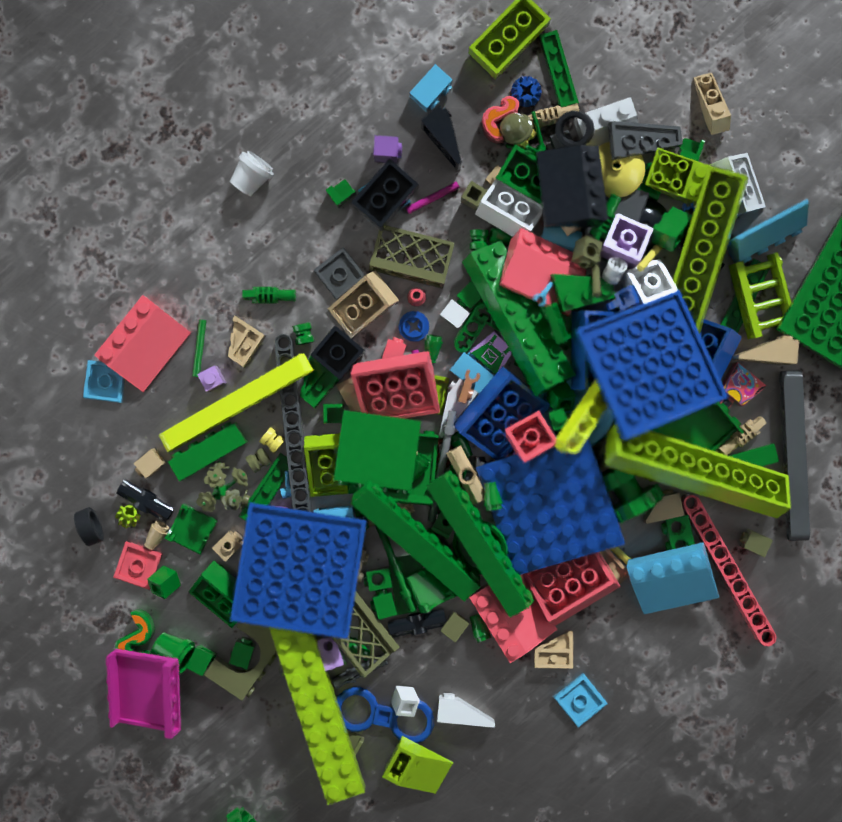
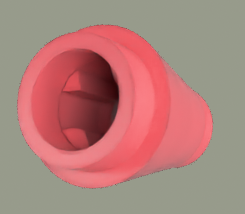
M412 288L407 295L408 302L412 306H421L426 301V293L421 288ZM418 292L420 294V298L415 299L413 297V294Z

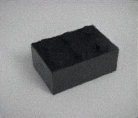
M389 158L352 200L351 204L382 231L419 189V184Z

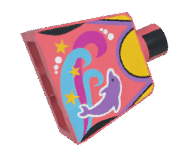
M739 362L733 363L722 382L728 398L721 400L719 403H724L728 408L733 403L738 406H744L767 385Z

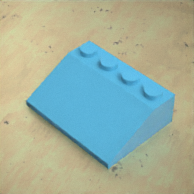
M804 200L731 239L728 243L727 251L734 264L739 261H743L744 264L752 259L751 255L757 252L759 256L768 251V246L774 243L776 247L786 241V236L791 234L794 237L802 233L801 228L807 226L808 200Z
M704 542L628 560L626 567L643 614L719 598Z

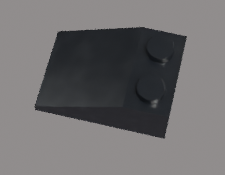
M438 105L421 120V129L458 172L461 170L462 161L452 120L450 119L452 115L445 107L442 109Z

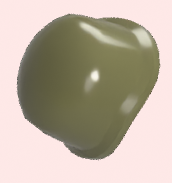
M511 113L507 115L500 123V130L504 141L509 144H520L526 141L533 131L531 119L526 114Z

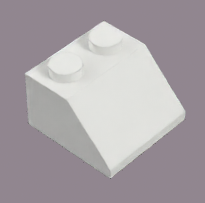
M661 259L650 262L642 272L637 267L627 270L620 281L624 288L629 285L635 287L640 304L637 306L678 291Z

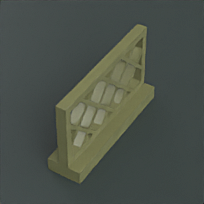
M387 225L382 231L379 230L369 270H376L378 273L443 289L454 242ZM383 230L392 232L395 238L385 242L382 238ZM409 236L413 243L404 247L399 239ZM423 240L428 241L431 245V248L422 252L418 245ZM397 241L401 250L392 254L388 245ZM415 245L420 254L411 259L406 250ZM441 245L450 247L449 252L442 257L436 249ZM384 247L390 255L385 259L376 257L377 252ZM434 250L438 259L429 263L425 254ZM404 252L408 259L403 264L398 263L395 259V256ZM422 257L427 265L423 268H417L413 261ZM441 261L444 266L443 274L435 272L432 266Z
M356 591L352 616L357 617L359 620V627L350 626V629L358 630V641L349 640V638L331 637L360 675L365 678L400 647ZM362 631L368 632L371 635L370 642L362 641ZM349 643L358 644L357 654H352L349 651ZM362 645L370 646V656L361 655ZM374 646L380 647L385 654L381 657H374ZM361 658L370 659L369 668L366 671L361 666Z

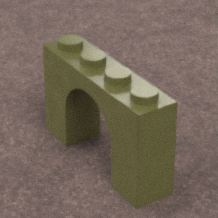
M239 622L237 625L238 629L258 643L261 656L257 665L246 670L237 669L217 656L204 676L241 701H243L245 696L249 698L255 689L252 687L255 681L260 682L266 672L263 671L267 664L271 666L277 657L274 655L276 647L269 626Z

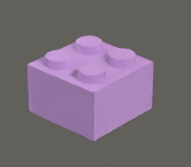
M617 214L603 243L600 256L608 260L612 257H619L626 262L628 269L637 267L653 229Z

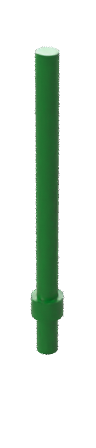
M375 525L401 589V597L405 599L410 612L416 611L417 608L413 601L411 590L407 586L387 534Z

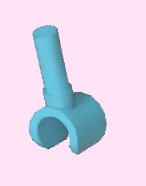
M550 281L540 294L533 296V301H536L541 296L542 301L538 306H543L546 303L545 296L554 285L553 282Z
M285 471L286 487L280 489L283 499L291 497L289 471Z

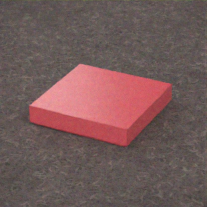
M126 541L113 578L150 590L147 579L157 571L163 553Z

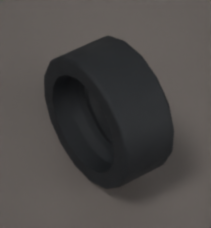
M569 111L559 118L556 123L555 132L557 139L562 145L572 147L588 144L594 135L595 128L592 119L586 113ZM571 118L583 120L586 126L584 137L578 141H571L564 134V125Z
M88 507L74 514V522L83 543L86 546H91L103 541V529L95 511Z

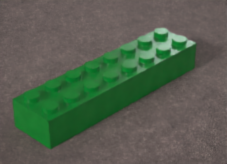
M501 240L470 252L462 263L536 397L565 384L576 374L560 345L557 344L556 340H553L550 332L551 329L536 302L500 286L508 252Z

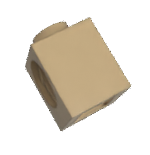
M154 448L133 464L136 466L135 471L140 477L150 478L167 462Z

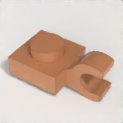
M470 370L466 371L465 381L458 402L466 404L467 400L471 401L474 392L471 386L479 380L480 373H477L475 379H471L469 377Z

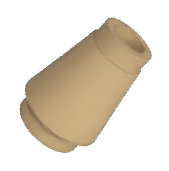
M158 520L152 523L144 546L154 550L166 537L169 530L168 525Z

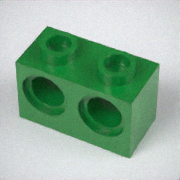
M684 513V516L663 520L661 529L663 535L666 534L667 542H665L666 551L676 549L675 544L679 540L684 542L683 547L695 544L688 514ZM678 521L680 524L679 529L672 531V523Z

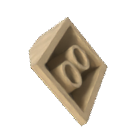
M375 270L365 275L333 303L328 310L352 339L399 300Z
M793 336L776 337V340L765 342L733 355L731 360L779 365L797 364L799 340H793Z

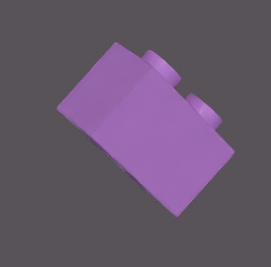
M375 136L374 161L386 163L390 158L394 163L398 164V158L402 159V143H399L398 137Z

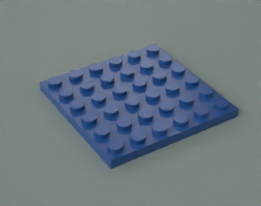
M680 290L581 327L575 331L623 441L728 398Z
M589 436L576 453L559 452L556 446L526 463L522 461L518 454L476 467L484 491L485 483L496 482L503 504H501L502 509L491 510L496 527L506 540L508 547L507 557L511 560L512 567L519 575L625 544Z
M249 503L230 621L348 639L367 520Z

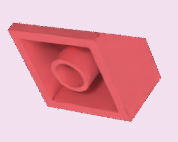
M539 411L505 429L507 440L524 463L555 446L556 437Z

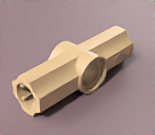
M461 445L448 451L446 455L458 479L468 493L472 504L483 501L485 491ZM470 470L472 477L469 480H463V471Z

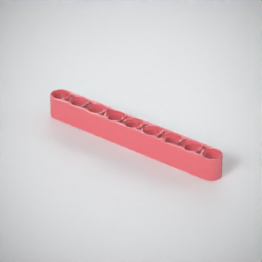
M684 494L681 497L683 511L685 514H688L690 523L701 543L704 542L707 554L755 639L764 646H772L776 642V634L702 502L693 494ZM689 498L694 499V505L691 508L686 506V501ZM702 514L704 520L701 524H697L695 519L698 515ZM711 531L713 538L710 541H706L705 534ZM717 548H721L722 555L716 558L714 552ZM727 565L732 567L729 574L724 573V568ZM739 581L741 588L734 591L733 586ZM749 598L750 605L743 607V601ZM759 615V622L757 624H753V617ZM769 632V638L762 641L763 633Z

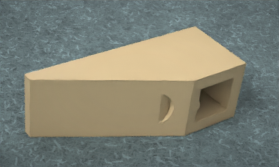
M712 72L693 77L704 120L710 134L714 135L730 130L731 114Z

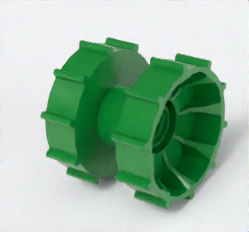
M612 467L601 473L607 491L613 489L619 499V502L613 505L618 523H623L652 508L663 500L662 497L665 496L658 483L641 488L635 478L637 475Z

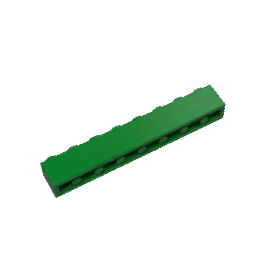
M449 470L432 480L426 488L508 616L512 617L528 609L534 601L532 593L526 589L521 576L512 567L511 560L505 556L501 550L500 543L494 539L489 526L480 517L479 510L473 506L468 493L460 486L457 476Z
M368 481L353 495L351 504L461 600H467L480 588V575L475 570L468 568L465 561L457 558L448 546H443L434 534L427 532L423 524L419 521L416 522L406 509H401L392 497L386 496L380 486Z

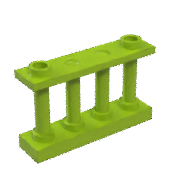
M778 252L767 255L768 261L744 266L742 261L728 266L748 340L762 337V330L779 326L791 304L782 269L783 262ZM770 268L772 280L754 285L748 283V274ZM775 287L778 298L757 304L753 302L752 293ZM780 305L782 317L761 323L758 321V311Z

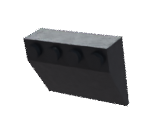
M578 145L536 153L544 226L599 228L608 220L599 146Z

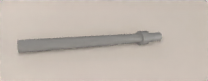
M455 410L448 411L447 422L443 427L444 437L436 478L445 472L446 453L449 451L451 437L455 431ZM434 499L433 506H430L428 521L435 522L438 505Z

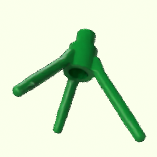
M533 111L532 117L539 145L535 148L526 145L524 150L536 156L537 152L546 151V147L542 139L536 113ZM506 144L505 147L513 149L514 145Z

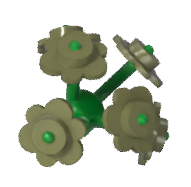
M220 461L213 463V467H208V469L214 470L207 472V476L204 477V483L215 489L213 494L210 492L199 493V498L196 500L197 505L204 512L215 511L216 500H221L226 510H237L239 503H241L240 510L243 509V506L247 507L248 503H250V496L247 495L248 490L245 491L243 497L240 496V491L237 489L228 490L235 483L247 487L248 478L246 473L239 468H233L231 475L234 480L225 486L226 474L222 473L221 469H227L230 466H225V463Z

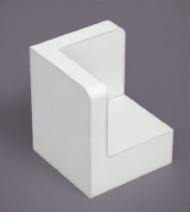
M451 300L440 316L456 328H459L470 313L454 300Z
M395 687L391 703L396 716H415L419 699L413 687Z

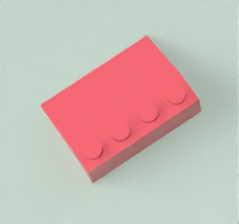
M520 228L510 239L500 286L533 300L535 294H540L548 283L552 282L551 274L585 276L586 269L572 262L573 252ZM552 286L545 296L546 303L544 306L555 302L558 304L554 286ZM541 296L535 302L540 303L542 301ZM572 310L561 313L569 316Z
M142 295L94 356L144 392L189 337L191 332Z
M429 351L355 363L353 365L351 377L361 413L403 419L440 413L434 370Z
M600 552L523 574L548 622L555 626L621 587Z
M523 574L520 575L526 589L532 593L534 601L528 609L512 617L508 616L488 583L480 587L469 597L510 663L528 653L558 630L555 625L548 622Z

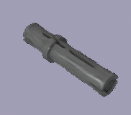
M385 659L381 664H379L373 671L387 665V659ZM369 660L361 664L365 671L369 668ZM354 667L346 669L347 671L331 679L335 688L338 689L347 683L356 682V679L362 676Z

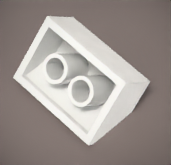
M631 97L586 112L592 119L595 128L591 141L586 145L600 146L610 142L608 124L611 121L638 123ZM574 118L573 122L579 139H582L586 133L585 123L579 118Z
M748 153L728 156L710 164V166L748 176L749 180L737 217L766 207Z
M495 179L481 200L475 215L513 237L520 228L532 233L543 214L542 205Z

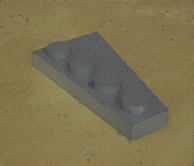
M611 121L608 124L612 160L656 152L657 148L664 150L678 148L683 144L681 126Z

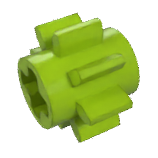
M130 504L125 507L120 506L115 515V518L119 519L118 525L126 529L131 526L136 527L137 521L141 517V515L137 514L138 509Z

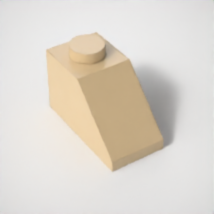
M673 489L662 491L665 495L662 497L663 500L647 511L643 517V522L649 524L684 516L680 493L674 492Z

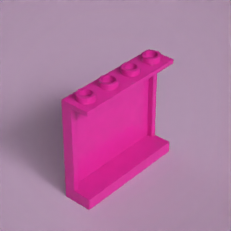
M115 649L107 655L105 664L107 666L106 683L108 684L107 701L109 702L108 718L110 720V727L113 728L117 723H125L165 731V738L172 739L181 731L179 659L122 649Z

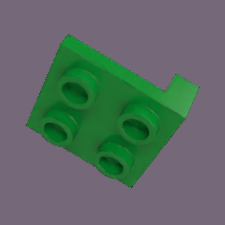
M184 503L181 505L178 515L165 539L170 542L174 541L201 555L218 520Z
M426 568L405 578L420 613H427L437 605L457 597L455 593Z

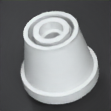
M247 151L240 154V160L230 182L243 193L252 196L268 179L271 180L274 173L272 172L273 168L254 153Z

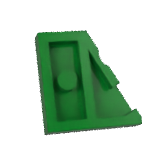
M557 302L545 306L544 315L546 320L550 322L552 328L550 332L553 340L560 344L570 339L572 331H566L564 325L566 319L561 313Z
M310 356L308 361L313 372L304 377V385L301 388L300 397L316 409L340 379Z

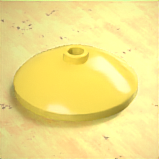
M610 142L600 145L599 152L605 196L610 197L611 194L622 198L635 192L641 185L645 175V162L642 155L612 160ZM618 163L620 168L616 169L613 165Z

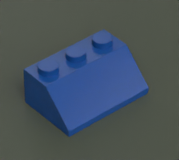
M704 319L700 336L721 380L742 336L731 328Z

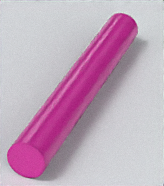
M454 182L405 207L407 213L411 214L459 189L458 183Z

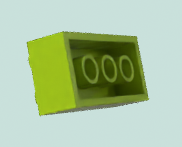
M515 0L469 47L468 53L496 80L549 26L551 18L534 1Z

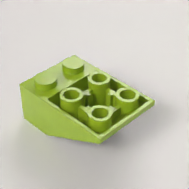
M657 148L645 185L689 205L694 203L695 206L697 205L707 169L710 165Z
M402 736L385 765L382 778L401 787L436 794L453 762Z

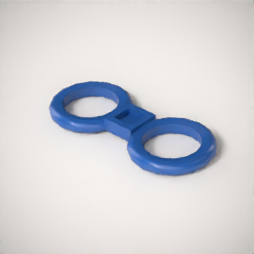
M351 687L343 690L337 696L340 711L343 701L352 695L364 697L371 706V714L363 723L352 724L343 717L346 729L350 732H362L374 724L391 728L393 735L398 740L404 736L415 743H420L431 735L435 726V717L432 709L420 700L417 708L425 713L427 725L420 734L409 736L399 729L397 724L398 716H396L394 708L378 704L375 696L369 690L362 687Z

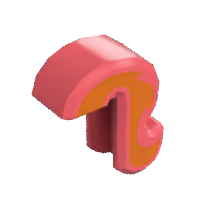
M513 96L502 98L500 103L502 107L493 106L484 112L481 127L484 135L490 142L496 144L503 143L504 139L496 124L502 122L507 115L518 112L519 101Z

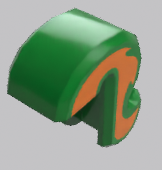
M141 609L130 612L139 629L116 641L115 649L135 651L136 647L134 645L141 646L146 644L154 636L155 625L149 613Z

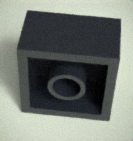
M334 326L310 355L338 379L342 380L364 354L365 350L337 326Z

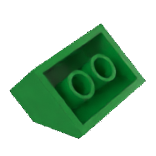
M515 145L495 179L542 205L536 156Z
M213 561L199 576L188 593L229 627L233 628L237 621H230L237 578L226 571L222 565Z

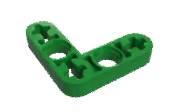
M479 302L474 306L455 336L453 343L458 352H467L486 324L499 331L497 325L494 324L492 316L489 319V316L485 313L480 315L479 309L486 307L484 302ZM472 322L478 324V328L474 332L467 330L468 325ZM465 339L467 345H462L461 347H459L460 345L458 341H463Z

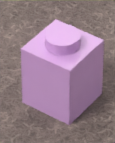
M212 366L197 374L206 392H211L226 384L218 366Z

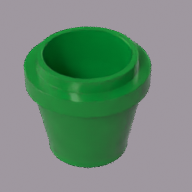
M164 632L154 642L151 654L179 659V674H182L187 669L186 666L196 648L195 642Z

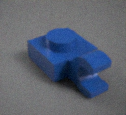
M629 285L615 293L616 299L607 303L606 308L608 312L612 310L613 312H623L640 304L635 287Z

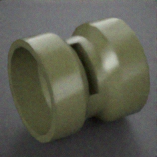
M263 448L257 450L254 455L250 454L245 457L254 473L260 471L263 466L267 467L272 464Z

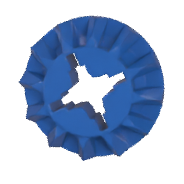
M521 76L515 80L511 88V95L519 101V106L522 107L535 105L542 94L541 85L537 79L531 76ZM531 86V95L526 94L521 97L523 93L522 87L528 88Z
M407 312L399 321L400 334L408 341H420L429 331V321L421 312ZM419 319L420 321L417 326L421 332L413 330L408 333L411 327L407 321L415 323Z

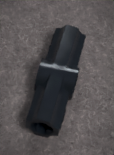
M126 479L123 480L116 492L119 496L133 503V506L140 511L150 513L165 523L175 509L157 498L158 496L145 488L142 489Z
M439 609L427 613H413L405 618L388 621L387 623L391 637L396 638L408 634L419 635L426 633L430 629L443 627L446 623L444 609Z

